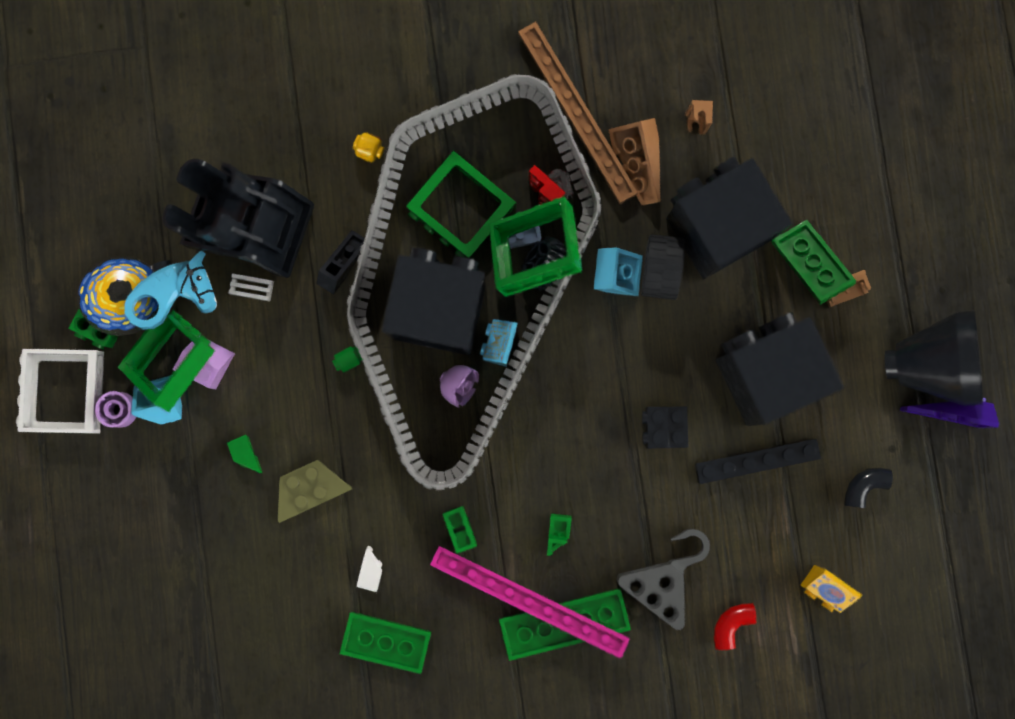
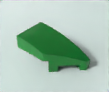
M247 435L227 443L235 463L259 474L262 473L258 457L254 454Z
M551 514L547 547L548 556L552 555L561 545L567 543V539L570 537L572 519L570 515Z

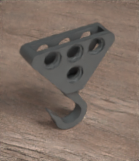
M697 529L683 530L680 534L671 537L670 540L697 536L702 543V548L698 554L620 573L617 576V583L624 590L676 630H681L685 626L684 569L691 564L704 560L710 550L707 536ZM663 577H668L670 580L667 587H660L659 582ZM633 581H639L641 586L639 590L632 591L630 590V584ZM650 594L657 595V600L653 604L647 603V597ZM667 607H673L674 610L670 617H665L663 614Z

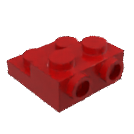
M534 165L529 170V185L536 192L539 191V205L553 201L556 198L565 197L566 192L537 166Z

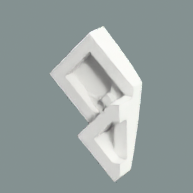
M368 546L361 566L357 587L377 592L382 574V563L380 560H377L372 552L373 549Z

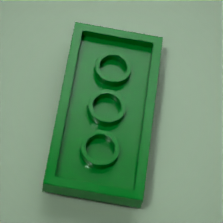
M808 220L772 240L773 246L820 305L855 285V278Z
M350 612L340 654L421 674L432 631Z

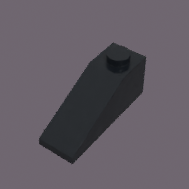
M351 230L319 270L316 284L334 294L345 281L357 262L359 255H361L360 250L361 246L364 245L365 238Z

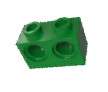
M79 307L68 328L75 332L74 336L82 340L88 338L93 341L92 345L100 349H104V347L113 348L122 331L118 328L107 330V336L102 339L101 333L104 329L90 321L86 314L83 313L81 307ZM88 320L89 327L84 330L83 324Z
M462 505L444 512L443 517L456 553L476 547L477 542L464 506Z

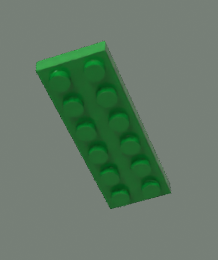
M620 588L558 603L617 633L631 630ZM527 612L499 618L509 661L586 642Z

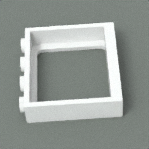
M22 349L19 359L21 374L18 378L20 395L17 398L19 415L16 419L18 432L100 433L101 423L96 417L95 406L98 399L102 396L104 352L97 350ZM41 361L88 362L85 423L38 422L36 420L38 367Z

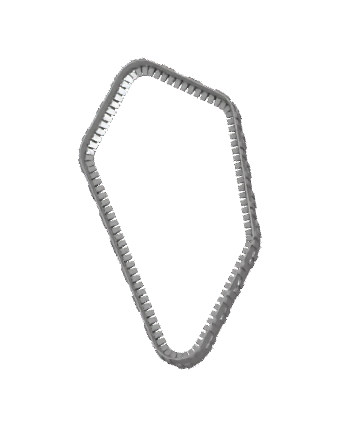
M514 74L507 78H501L498 82L470 91L469 94H463L455 100L432 107L431 110L427 109L421 112V114L401 123V125L399 124L394 129L395 131L389 139L390 144L385 163L382 164L378 180L379 187L375 202L371 207L364 245L361 246V255L358 257L357 262L359 265L354 284L351 285L349 292L351 296H348L347 300L349 331L354 338L355 346L359 348L361 358H363L366 374L370 377L368 378L370 384L375 388L374 391L379 398L378 401L380 406H382L380 409L382 414L386 416L384 419L386 424L390 426V431L398 446L396 447L397 452L402 456L400 457L401 462L405 464L407 471L417 482L424 484V487L430 489L444 490L447 487L449 489L456 487L458 483H463L467 480V476H471L473 473V468L478 465L480 461L478 458L479 456L482 457L485 451L483 448L487 447L489 443L488 438L492 437L494 433L492 430L493 428L496 429L499 423L497 420L501 419L503 415L502 410L506 409L508 405L506 402L507 400L510 401L513 395L512 391H515L517 383H519L522 377L521 373H524L527 367L526 363H529L532 357L531 354L534 353L541 339L539 337H542L545 331L544 327H547L550 317H552L564 293L563 289H566L572 275L558 279L556 282L554 281L553 284L558 288L553 286L547 287L545 291L553 295V297L543 294L540 299L549 306L538 303L536 309L543 313L544 316L533 313L531 318L538 322L539 325L529 322L527 328L535 334L524 331L522 337L530 341V344L519 341L517 346L526 352L515 349L513 356L521 360V362L510 359L508 365L516 369V372L505 369L503 374L512 380L501 377L499 384L507 389L504 390L496 387L494 393L501 396L502 399L494 396L491 397L489 402L496 405L497 409L487 405L485 411L493 417L490 418L482 415L480 421L487 424L488 427L477 425L475 430L482 433L483 437L473 433L471 440L479 445L476 446L468 443L466 449L474 453V455L472 456L464 452L461 457L469 462V465L459 460L457 465L451 470L438 473L431 470L428 478L426 476L430 468L425 465L422 459L413 464L414 460L420 458L419 452L409 454V451L416 448L415 442L405 444V441L413 438L411 432L401 434L402 431L409 428L407 422L397 424V422L405 419L403 412L396 415L393 414L401 409L399 403L389 404L397 399L395 393L386 396V393L393 390L392 384L382 386L384 382L390 380L388 374L378 376L379 373L386 370L384 364L374 366L382 361L380 355L370 356L378 351L376 345L367 347L368 344L374 342L372 335L363 338L365 334L370 332L368 326L359 328V326L367 324L366 310L361 309H367L368 303L361 301V299H369L371 293L364 291V288L372 289L373 283L366 280L367 278L375 279L376 273L369 271V268L377 269L378 263L371 260L380 259L381 253L374 251V249L383 248L384 243L376 240H385L386 233L379 231V229L387 230L388 223L383 222L382 219L390 220L391 213L384 211V209L392 210L394 205L388 202L387 199L395 200L396 194L389 190L398 189L399 184L392 182V180H400L401 177L400 173L394 172V170L402 171L404 164L397 162V160L405 161L406 154L400 151L407 152L409 146L419 139L417 134L421 138L426 136L425 130H428L431 134L435 132V126L439 130L445 128L444 122H447L448 126L454 124V118L458 122L464 120L462 115L465 114L469 118L473 116V110L479 114L483 112L481 108L483 106L486 110L492 108V102L495 106L501 104L500 99L502 98L505 102L510 101V95H512L513 99L519 98L520 95V98L532 100L538 105L543 117L551 115V117L545 120L547 126L555 124V126L549 129L551 135L560 134L554 137L553 140L555 144L564 143L557 147L559 153L568 152L561 158L564 163L572 161V163L565 166L568 172L576 171L569 175L571 181L580 180L574 184L576 191L584 189V191L578 194L580 200L588 198V200L581 202L582 217L577 228L582 232L576 230L577 239L581 241L578 242L581 259V253H584L599 221L597 219L601 213L600 195L594 187L589 175V168L572 137V130L570 125H568L566 116H563L554 91L552 88H549L545 81L530 75Z

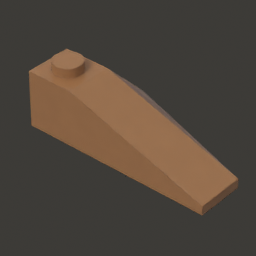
M655 118L609 129L615 155H619L623 163V169L628 173L632 184L638 192L637 197L641 205L660 202L659 136Z

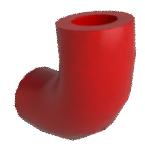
M753 603L730 607L721 614L715 625V649H735V632L743 625L756 624V611Z

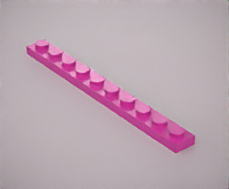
M438 547L430 564L619 658L622 657L628 644L629 638L443 547Z

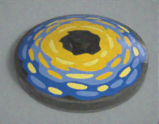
M113 257L103 260L90 268L81 279L77 291L78 306L85 320L96 330L109 335H130L143 330L130 323L125 315L124 303L138 283L152 274L151 267L135 258ZM152 297L140 299L135 305L134 312L136 317L141 320L153 318L159 310V304Z

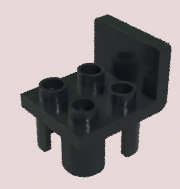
M190 159L185 162L180 168L176 179L179 184L197 194L191 214L171 204L165 207L163 213L165 227L182 236L180 244L189 249L249 260L276 276L289 278L314 209V203L280 180L244 174L228 163H222V170H218L200 159Z

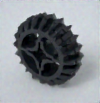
M550 236L541 238L540 241L536 242L535 246L531 247L530 252H527L528 255L524 258V264L521 265V272L567 257V247L557 238L555 239ZM554 281L534 287L533 289L538 291L546 290L548 286H552Z

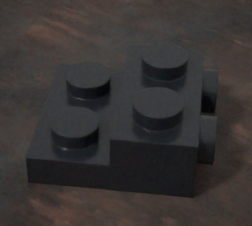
M687 406L645 407V411H642V424H646V432L642 433L643 444H646L647 449L689 448Z

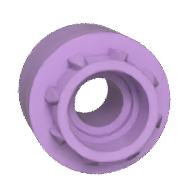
M116 391L103 394L95 406L97 419L107 427L121 428L130 425L136 419V416H133L131 413L133 397L127 393ZM118 404L120 412L115 415L114 407Z

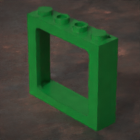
M453 151L406 207L409 211L408 215L414 221L420 220L425 224L423 228L431 235L436 233L440 237L439 241L447 248L449 246L453 247L456 250L454 253L458 257L472 259L491 237L489 224L499 219L507 218L516 207V202ZM453 167L460 170L501 204L467 244L461 242L421 208L425 200Z
M565 197L556 198L548 203L537 205L529 210L518 212L515 215L489 224L495 286L505 297L582 272L573 206ZM563 218L568 256L513 275L509 238L517 233Z
M173 309L168 313L164 323L155 329L145 330L118 366L154 405L167 412L172 409L215 352L209 345L211 341L201 335L200 331L192 327L191 323L182 318L183 316ZM179 329L195 345L159 391L144 375V371L173 332Z

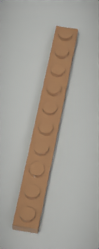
M534 22L518 31L519 37L547 84L554 91L556 99L618 203L622 204L637 195V190L537 23Z

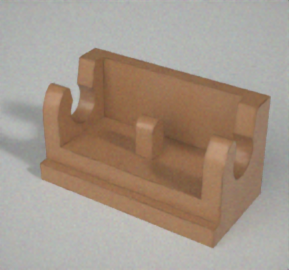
M691 101L685 115L687 116V129L689 132L692 131V124L697 123L699 125V135L706 134L712 124L713 101Z
M862 270L852 274L856 280L855 285L827 301L828 306L832 307L867 294L868 290H871V286L866 276V271Z

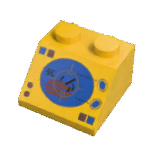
M816 565L813 566L801 584L806 589L804 592L806 595L814 600L816 597L822 600L823 603L821 605L831 612L836 610L841 613L861 597L860 593L832 573Z

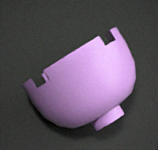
M456 365L445 371L440 378L441 394L445 400L456 407H459V405L464 406L476 390L472 387L474 382L478 383L479 381L478 372L465 365Z

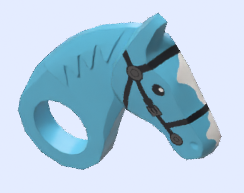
M200 251L191 261H184L164 267L138 283L124 303L125 315L130 323L143 330L155 329L164 323L172 305L179 296L193 301L202 313L213 312L217 306V301L208 274L202 265L206 253ZM145 297H152L159 304L157 314L149 320L138 319L134 312L136 303Z

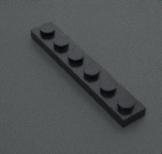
M810 439L695 463L699 484L814 461L821 459L817 439Z

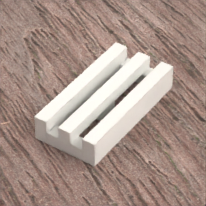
M232 274L231 288L228 294L270 302L273 281ZM237 279L266 284L268 288L237 283ZM236 287L261 292H267L266 296L241 291H235Z

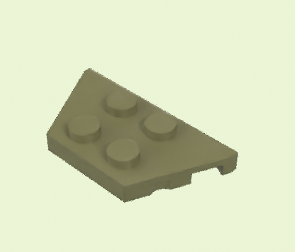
M320 460L307 464L280 477L278 522L281 523L353 488L338 477L336 473L327 468Z

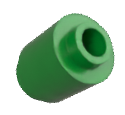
M350 346L335 354V359L332 360L337 371L341 370L345 373L361 364L363 358H361L359 348Z

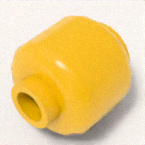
M368 132L357 135L353 144L355 155L368 162H374L377 158L380 159L384 152L381 138Z

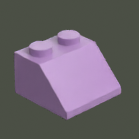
M211 341L209 345L215 352L194 378V381L209 389L216 390L235 353ZM193 342L182 351L173 368L174 371L195 345Z

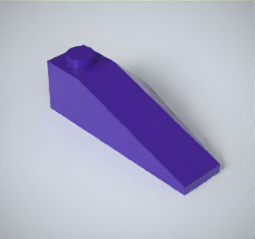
M983 398V405L963 406L954 402H941L900 407V411L976 428L999 427L994 404L986 402V398Z

